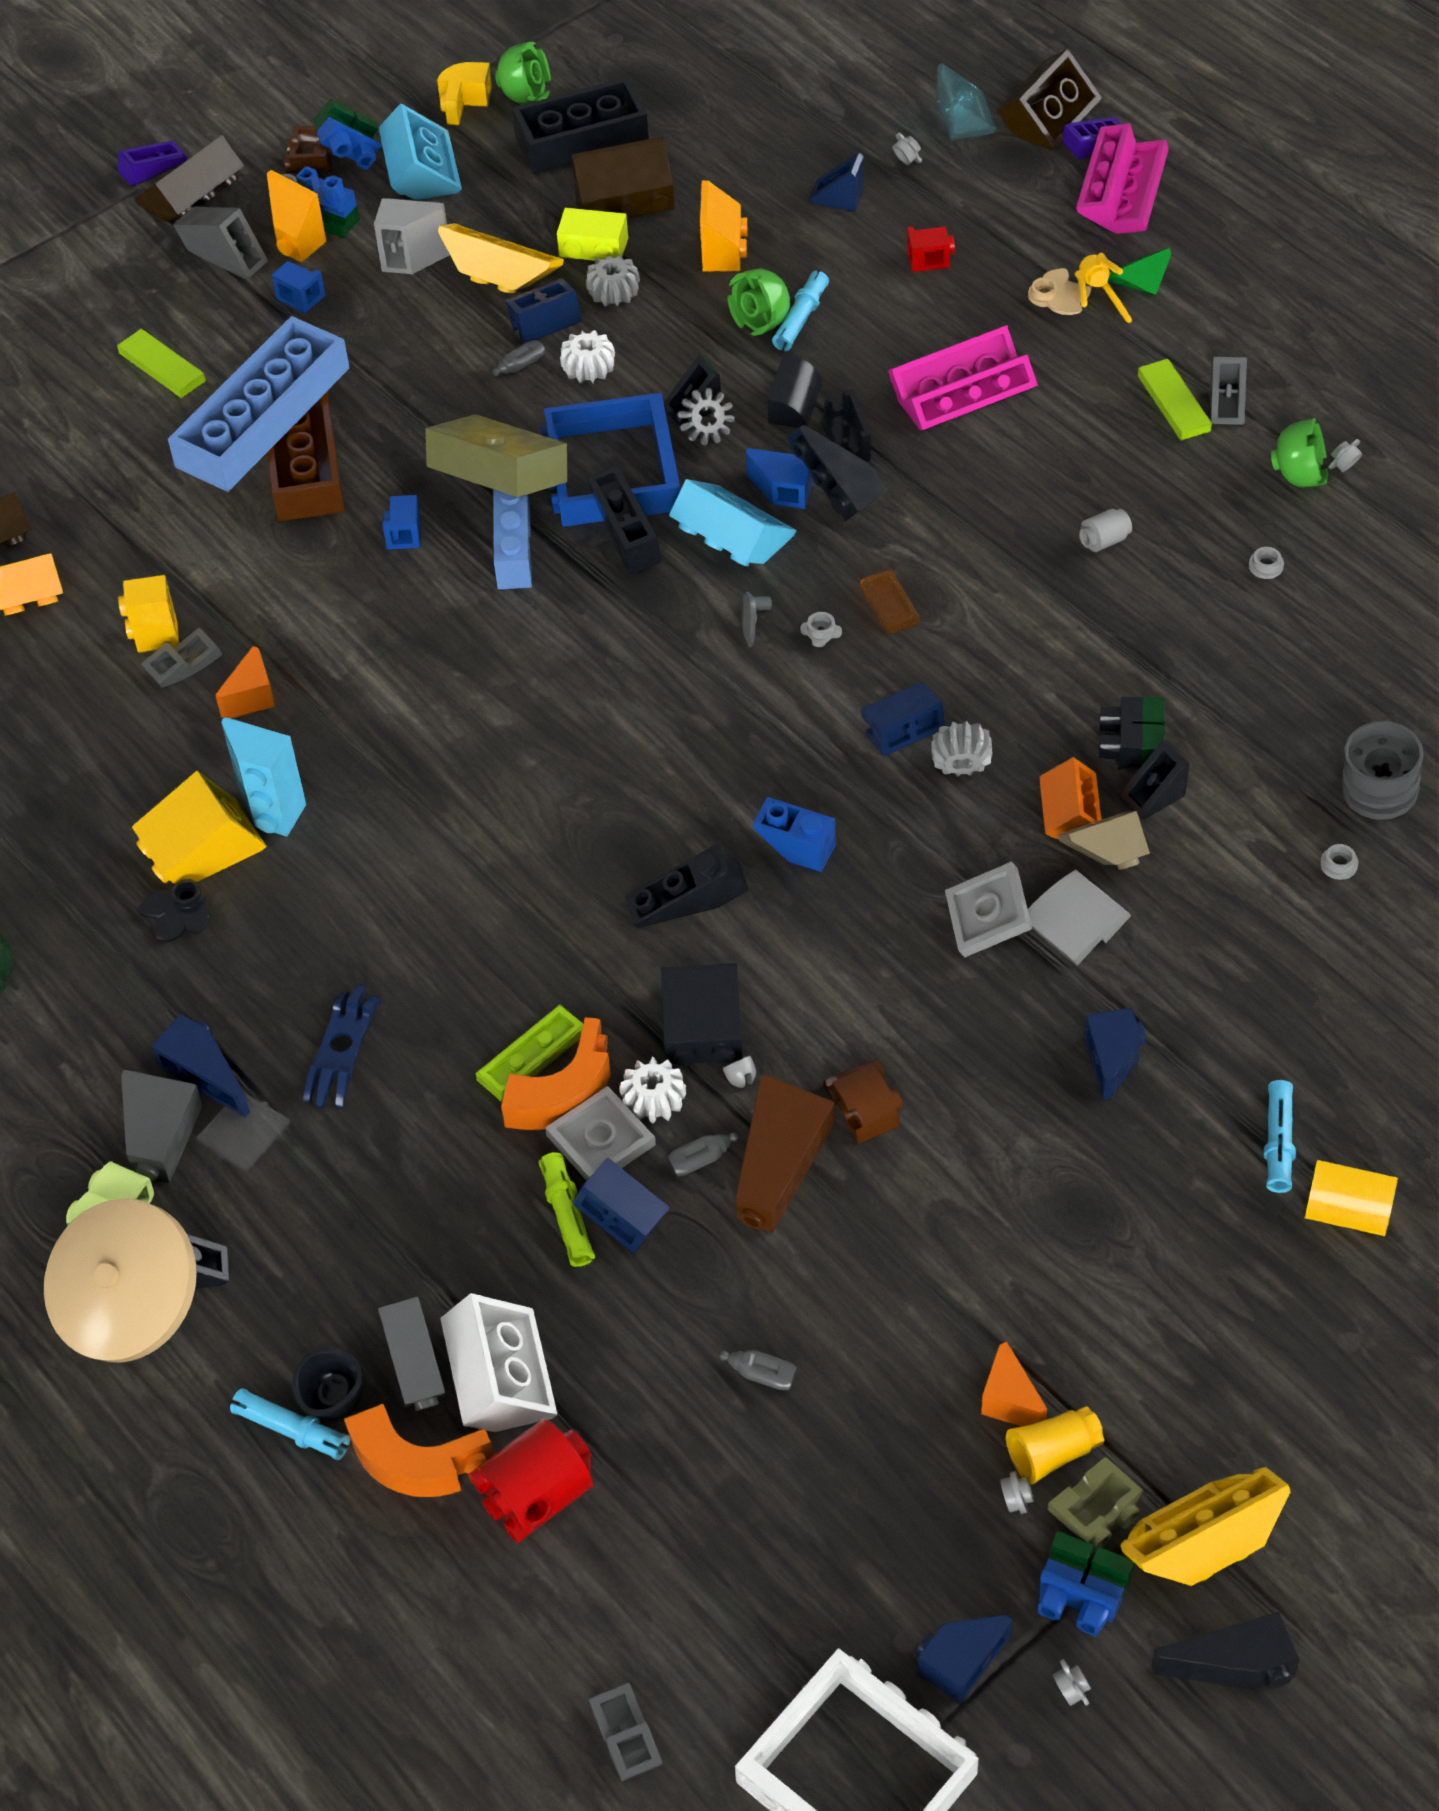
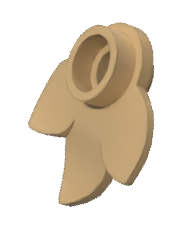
M1066 268L1048 271L1042 278L1036 279L1028 290L1029 300L1037 306L1049 307L1052 311L1063 315H1074L1082 312L1079 284L1068 281L1069 274ZM1086 286L1087 298L1091 293L1092 288L1090 286Z

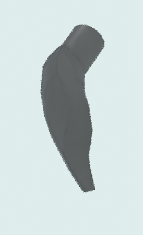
M746 592L742 598L741 622L744 637L751 648L755 639V624L758 619L756 611L771 610L772 601L770 596L753 597L751 593Z

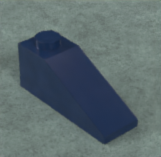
M180 1014L151 1045L159 1068L182 1082L196 1084L199 1092L246 1119L250 1114V1110L244 1093L213 1038L211 1029L200 1020L192 1021Z

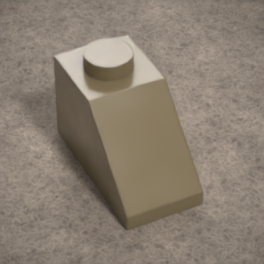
M1137 811L1122 812L1057 834L1061 843L1103 865H1117L1118 870L1138 865L1140 863L1138 857L1150 854Z

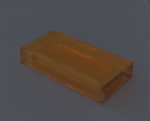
M891 569L860 579V589L888 635L920 624L919 614Z

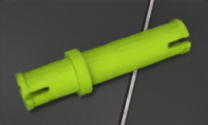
M558 1152L546 1154L541 1157L542 1160L538 1161L546 1182L547 1189L545 1195L547 1202L552 1204L570 1265L574 1267L587 1265L592 1262L595 1255L587 1236L581 1212L572 1204L577 1195L576 1185L573 1181H570L563 1155Z

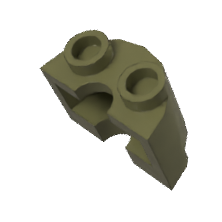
M1105 1456L1085 1473L1082 1480L1071 1489L1068 1486L1048 1503V1511L1080 1540L1093 1544V1551L1096 1553L1098 1547L1103 1548L1108 1543L1112 1532L1118 1526L1126 1529L1137 1518L1140 1509L1135 1505L1143 1489Z

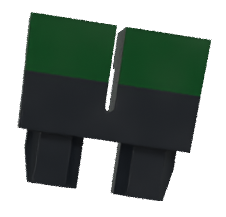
M1121 697L1120 707H1100L1099 731H1118L1119 735L1100 734L1099 758L1118 759V770L1126 769L1130 764L1143 765L1160 742L1165 740V697Z

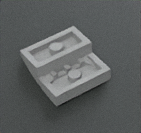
M1077 870L1072 871L1055 883L1028 908L1032 929L1077 966L1101 940L1107 943L1131 917L1129 912Z

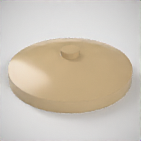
M134 1199L109 1200L84 1211L60 1235L50 1254L44 1279L45 1306L56 1333L76 1352L105 1362H128L142 1358L157 1350L180 1327L193 1300L196 1287V1260L192 1244L185 1230L174 1217L163 1209Z

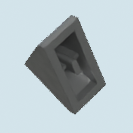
M1213 357L1209 386L1210 421L1212 424L1244 425L1247 357Z

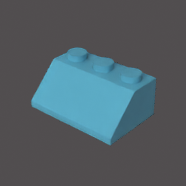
M400 103L379 127L392 189L398 194H405L414 200L459 193L462 188L448 130Z
M689 479L685 480L669 514L670 517L680 522L678 527L681 530L692 535L701 534L706 537L704 540L705 544L720 551L723 548L732 553L730 558L744 566H749L750 563L764 564L796 532L794 528L720 485Z
M224 717L221 723L238 788L254 826L266 833L288 836L306 806L291 737Z

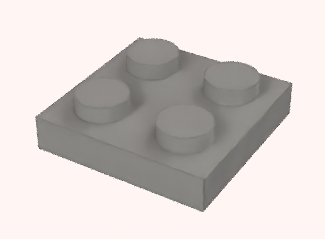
M1012 861L945 890L958 951L964 957L1032 929L1018 868Z
M609 1086L545 1127L546 1136L586 1181L607 1158L620 1168H623L656 1145L655 1136Z

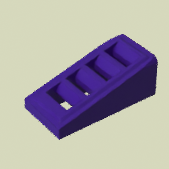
M1109 117L1064 125L1063 143L1080 160L1092 155L1100 127L1119 125L1121 123L1116 117Z
M173 140L122 150L118 152V172L132 186L187 161V155Z

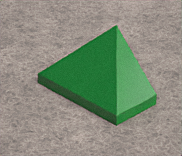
M1170 248L1153 252L1120 266L1123 270L1121 275L1112 270L1109 271L1108 282L1156 295L1172 254Z

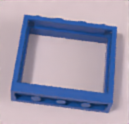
M662 393L544 408L546 425L539 426L540 434L558 440L559 437L652 425L663 484L633 488L631 490L645 515L671 512L680 493V483ZM566 483L549 488V490L556 489V493L551 494L553 514L560 513L562 527L604 521L593 494L568 497Z

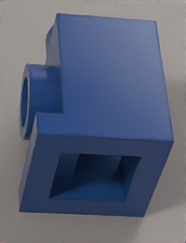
M287 261L272 274L276 299L303 313H306L325 296L321 271L317 269L311 273L306 268Z
M417 495L390 496V510L384 511L382 525L387 550L420 548L421 515Z

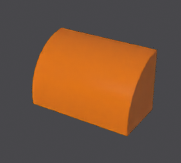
M1072 757L1039 776L1046 835L1059 839L1057 834L1101 820L1096 773L1076 758Z

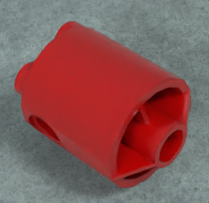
M544 1418L468 1473V1477L479 1493L482 1495L485 1493L487 1496L481 1500L487 1513L494 1521L499 1520L501 1517L505 1520L503 1526L517 1544L593 1487L591 1453L583 1439L573 1429H570L568 1432H560L554 1424Z

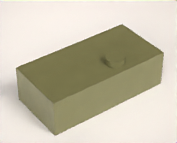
M476 414L425 428L426 463L429 468L515 497H521L567 482V443Z

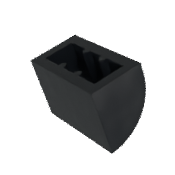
M783 354L768 397V423L799 428L802 425L808 427L822 380L818 371L807 361L796 356Z

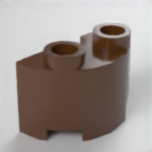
M315 125L293 126L292 139H287L288 154L284 156L286 173H299L306 166L316 169V172L331 171L332 156H327L329 148L320 144Z
M878 1059L864 1062L824 1080L823 1087L831 1100L835 1102V1106L838 1105L840 1107L845 1123L858 1144L900 1126L897 1111L903 1109V1102L896 1088H888L885 1082L883 1067Z

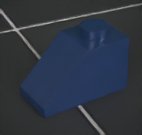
M1132 1008L1086 1015L1084 1038L1103 1100L1111 1099L1139 1061L1140 1046L1146 1043L1143 1023L1141 1021L1136 1022Z
M1006 1615L944 1623L935 1635L928 1633L920 1643L916 1651L918 1656V1675L962 1704L1011 1638L1012 1619Z

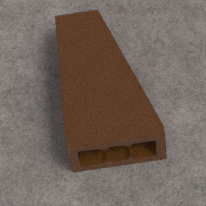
M763 1074L759 1084L736 1195L737 1218L745 1225L753 1229L762 1228L771 1233L774 1232L835 1124V1102Z

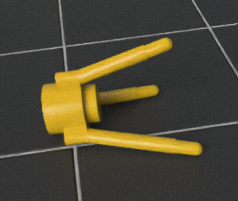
M1104 253L1085 257L1079 265V271L1075 272L1079 284L1081 306H1087L1086 283L1093 287L1102 286L1121 316H1123L1127 323H1131L1132 318L1108 283L1109 269L1119 275L1123 273V270L1108 260Z

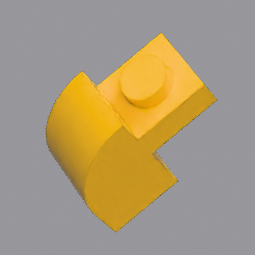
M458 63L448 67L439 75L437 83L440 107L442 112H446L448 125H459L464 105L488 106L492 90L489 63Z

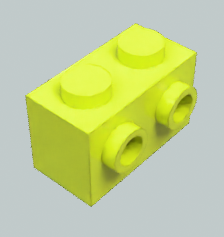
M565 208L557 230L559 257L595 261L596 258L604 260L607 258V255L611 258H616L619 255L623 257L628 240L627 217L623 213Z

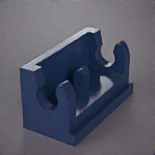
M563 278L505 300L512 328L514 331L519 330L520 339L523 343L539 339L581 322L576 291Z
M923 681L861 709L862 718L871 727L865 730V732L883 756H887L939 732V727L945 726L943 703Z
M609 1158L586 1181L572 1203L633 1253L639 1249L670 1209L667 1204Z

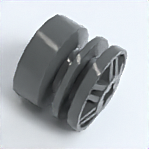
M1389 721L1371 722L1357 728L1349 736L1344 747V769L1342 772V794L1344 800L1352 810L1361 816L1375 820L1393 819L1405 814L1415 805L1420 791V774L1423 764L1422 743L1414 732L1401 724Z

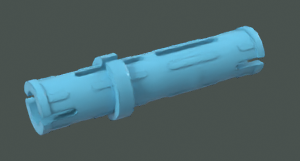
M812 271L805 286L795 294L794 299L796 300L772 338V343L777 349L782 350L785 343L787 344L784 347V351L791 349L808 316L819 306V298L829 284V279L823 272L820 271L818 274L817 271Z
M1275 1080L1268 1085V1143L1264 1147V1158L1268 1161L1266 1186L1270 1191L1284 1193L1292 1189V1161L1296 1157V1148L1292 1144L1293 1085L1285 1080ZM1279 1111H1282V1127L1279 1126ZM1278 1145H1281V1161H1278Z
M244 1388L239 1389L233 1397V1400L240 1402V1404L231 1403V1413L243 1416L295 1440V1444L301 1448L312 1447L332 1456L336 1460H340L347 1451V1448L340 1445L342 1443L349 1445L350 1436L320 1424V1420L312 1415L304 1417L252 1394Z

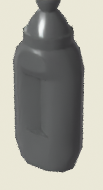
M537 340L527 341L506 353L502 360L499 361L497 368L492 370V374L494 376L499 374H515L542 359L546 354V349Z
M732 1132L729 1136L723 1134L704 1135L673 1150L666 1156V1159L676 1177L686 1176L717 1161L727 1151L731 1142L738 1140V1135L736 1132Z
M724 1350L719 1355L721 1360H727L730 1366L733 1367V1370L738 1371L745 1379L778 1390H790L797 1371V1367L791 1362L756 1350H739L730 1354Z

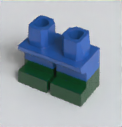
M330 99L313 119L320 144L331 149L332 154L340 158L348 157L356 161L358 167L364 170L369 169L376 160L375 153L382 146V143L374 140V134L379 130L377 121L357 111L353 112V109Z
M307 166L299 172L297 183L318 194L324 232L344 238L360 220L354 190L343 187L342 179L336 176L327 177L325 180L318 178L316 169Z
M1057 1531L1045 1569H1043L1040 1576L1038 1613L1052 1620H1060L1065 1605L1078 1609L1080 1613L1076 1621V1627L1080 1631L1096 1637L1107 1621L1113 1622L1131 1583L1135 1563L1129 1558L1101 1547L1097 1548L1092 1560L1093 1544Z

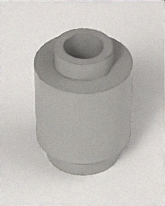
M1109 509L1084 520L1081 523L1079 537L1086 548L1093 552H1099L1125 540L1132 531V523L1130 517L1123 509Z

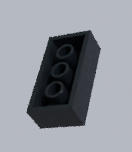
M628 77L512 107L515 137L533 174L572 164V154L649 139L647 113Z

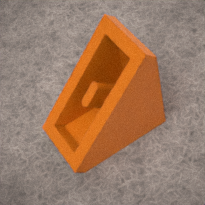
M253 646L215 694L222 718L227 717L231 719L275 707L271 686L259 648Z
M1007 1342L1000 1344L982 1395L981 1414L1019 1426L1031 1425L1046 1420L1047 1407Z

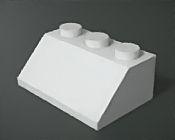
M470 1293L440 1318L463 1426L477 1429L485 1428L487 1431L498 1432L536 1423L543 1418L553 1419L558 1415L533 1308Z

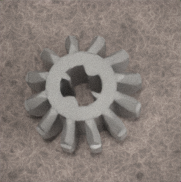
M607 255L606 259L596 258L595 264L588 266L586 288L593 297L594 302L602 301L604 307L614 303L618 307L620 302L630 303L631 297L637 296L640 277L637 267L633 265L632 259L623 260L621 255L616 258H611Z
M711 388L705 389L703 399L697 390L693 391L692 398L695 404L688 399L682 400L683 406L688 408L689 412H678L679 418H688V423L682 424L680 430L693 429L688 436L690 441H694L699 433H701V445H707L709 434L714 443L720 442L717 430L728 435L731 430L723 425V422H734L735 417L732 415H724V411L733 407L732 404L726 403L722 406L719 404L724 398L722 392H719L712 400ZM709 408L712 411L710 417L713 419L712 424L708 422L702 425L700 423L702 416L699 414V411L701 409L702 411H707Z
M967 721L963 724L952 722L950 727L941 726L939 727V732L933 734V741L931 742L932 760L936 768L942 769L943 774L955 773L956 777L961 774L971 776L973 771H984L985 766L991 763L993 755L992 740L989 736V730L982 729L981 724L969 725Z

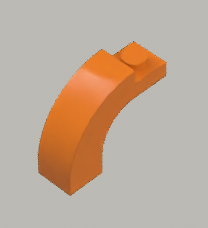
M585 1017L577 1053L572 1062L563 1070L544 1077L509 1074L501 1106L505 1128L522 1130L545 1129V1127L607 1086L611 1075L609 1055L607 1053L608 1036L602 1034L600 1019Z
M384 1404L344 1419L352 1446L364 1469L387 1488L410 1496L437 1497L461 1491L458 1475L470 1473L493 1456L491 1442L485 1428L440 1446L422 1447L405 1441L396 1433Z

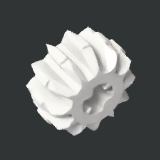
M582 330L580 335L570 334L569 340L562 342L561 366L563 371H566L569 379L577 378L580 384L585 380H590L594 383L596 378L605 379L606 374L613 371L615 350L612 343L609 342L607 335L598 336L596 330L590 334H585Z
M652 1056L649 1064L644 1065L637 1060L635 1070L625 1069L624 1081L621 1082L619 1087L620 1096L623 1098V1103L639 1120L647 1116L653 1125L657 1119L656 1117L662 1116L669 1121L671 1111L680 1112L682 1099H685L686 1085L683 1083L680 1069H672V1064L669 1060L659 1065Z

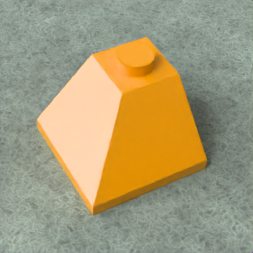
M270 170L267 173L278 250L285 256H290L302 263L326 242L318 194Z

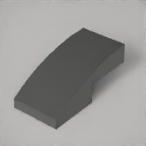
M199 627L174 648L166 642L143 661L141 665L161 687H166L194 675L218 659L223 653Z
M629 1682L588 1699L589 1706L621 1782L663 1765L647 1721H644Z

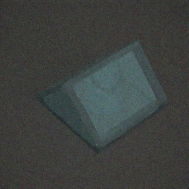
M941 63L937 67V104L950 140L993 134L997 129L983 91Z

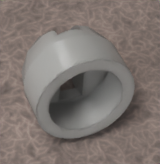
M751 1056L722 1068L727 1080L731 1085L738 1088H744L746 1083L751 1085L756 1077V1067Z

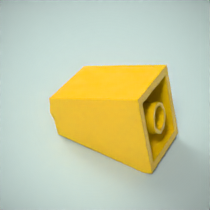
M198 770L132 826L139 838L136 842L137 846L148 858H152L155 863L152 866V870L164 883L171 881L175 884L184 879L198 882L261 852L267 847L237 800Z

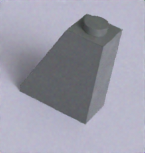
M192 207L173 224L187 251L244 279H249L268 262L240 208Z
M123 1070L121 1084L125 1145L131 1169L150 1178L151 1182L160 1180L170 1183L203 1106L196 1084Z
M418 1296L378 1308L405 1407L414 1405L415 1412L439 1405L438 1397L445 1396V1390Z

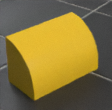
M1317 1160L1305 1218L1385 1236L1398 1178Z

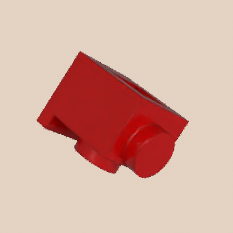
M913 226L907 227V254L912 272L950 268V254H955V242L953 235H948L946 227L914 230Z

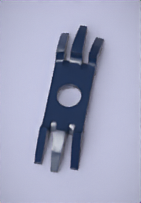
M359 984L351 995L349 991H342L333 1002L332 1015L313 1066L309 1067L303 1102H311L317 1079L321 1073L316 1106L324 1107L332 1082L338 1076L335 1105L336 1108L343 1109L347 1087L353 1076L352 1070L366 1030L370 1028L373 1013L382 1001V998L373 995L362 1006V1016H358L366 985ZM346 1003V1013L344 1014L342 1011ZM347 1036L352 1040V1045L346 1051L337 1052L330 1047L331 1042L336 1037Z

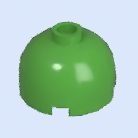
M533 41L509 47L500 57L495 73L497 85L510 100L519 104L546 99L550 90L544 92L545 83L551 82L549 65L541 48L535 49L533 45L536 43Z
M762 268L748 270L735 275L729 286L733 285L732 294L728 296V306L736 324L740 328L746 324L754 330V332L750 333L753 336L761 335L777 328L784 321L790 309V296L783 280L776 273Z
M1315 418L1290 424L1277 439V450L1271 451L1274 470H1281L1285 480L1301 488L1323 486L1328 482V468L1321 470L1323 458H1327L1324 439L1319 423L1315 424Z

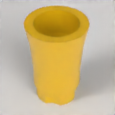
M1087 1406L1076 1411L1069 1410L1031 1425L1008 1429L1006 1432V1444L1018 1473L1022 1478L1027 1477L1029 1484L1033 1485L1052 1471L1089 1454L1091 1449L1103 1445V1428L1096 1414Z

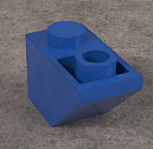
M747 448V477L772 505L806 509L813 479L811 472L804 462L794 454Z
M770 797L766 798L753 822V829L788 862L821 873L836 846L835 818Z

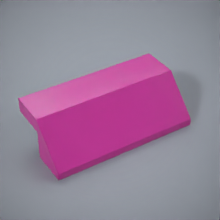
M1130 123L1100 127L1077 203V212L1115 234L1146 231L1169 150L1166 139L1136 143Z
M1007 325L887 370L898 402L920 431L1038 386L1028 355L1017 356Z

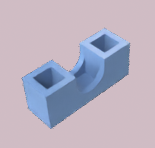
M493 489L494 567L497 588H531L532 568L529 537H531V512L529 496L527 494L515 497Z

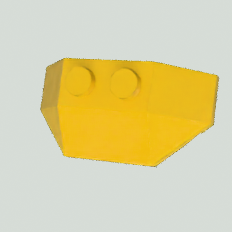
M455 223L439 226L438 233L459 272L471 276L470 280L476 283L488 284L490 282L498 285L497 289L503 292L516 293L518 289L530 287L563 266L564 259L551 256Z
M1267 1467L1255 1469L1253 1474H1237L1212 1481L1141 1519L1130 1532L1128 1539L1121 1543L1122 1552L1144 1572L1193 1586L1200 1581L1207 1580L1227 1566L1245 1559L1249 1554L1265 1546L1290 1494L1289 1485Z

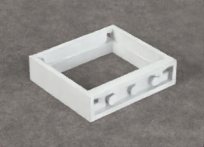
M838 1648L735 1766L736 1783L770 1811H817L766 1768L840 1683L954 1773L923 1811H947L976 1777L978 1757L975 1756L976 1754L966 1747V1741L963 1738L956 1736L953 1739L940 1728L939 1721L930 1712L922 1708L918 1711L906 1702L905 1695L896 1685L889 1681L882 1683L871 1674V1669L865 1661L860 1659L858 1662L855 1658L849 1657Z

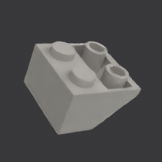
M382 198L374 221L382 272L414 274L450 255L438 233L439 226L447 225L444 203Z

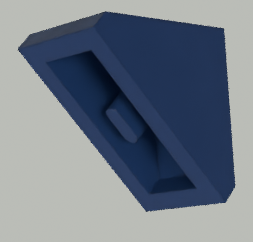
M857 153L817 179L809 201L816 205L856 211L863 193V156Z

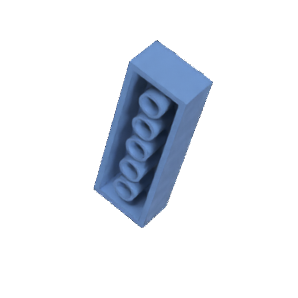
M291 316L168 438L175 468L229 492L349 369L344 339Z

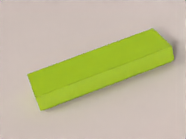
M140 329L117 345L119 354L180 398H183L206 381L202 371L143 329Z
M1169 359L1138 367L1139 379L1180 440L1211 431V421Z
M559 1004L476 1072L477 1081L503 1102L509 1074L535 1077L580 1040L583 1023Z

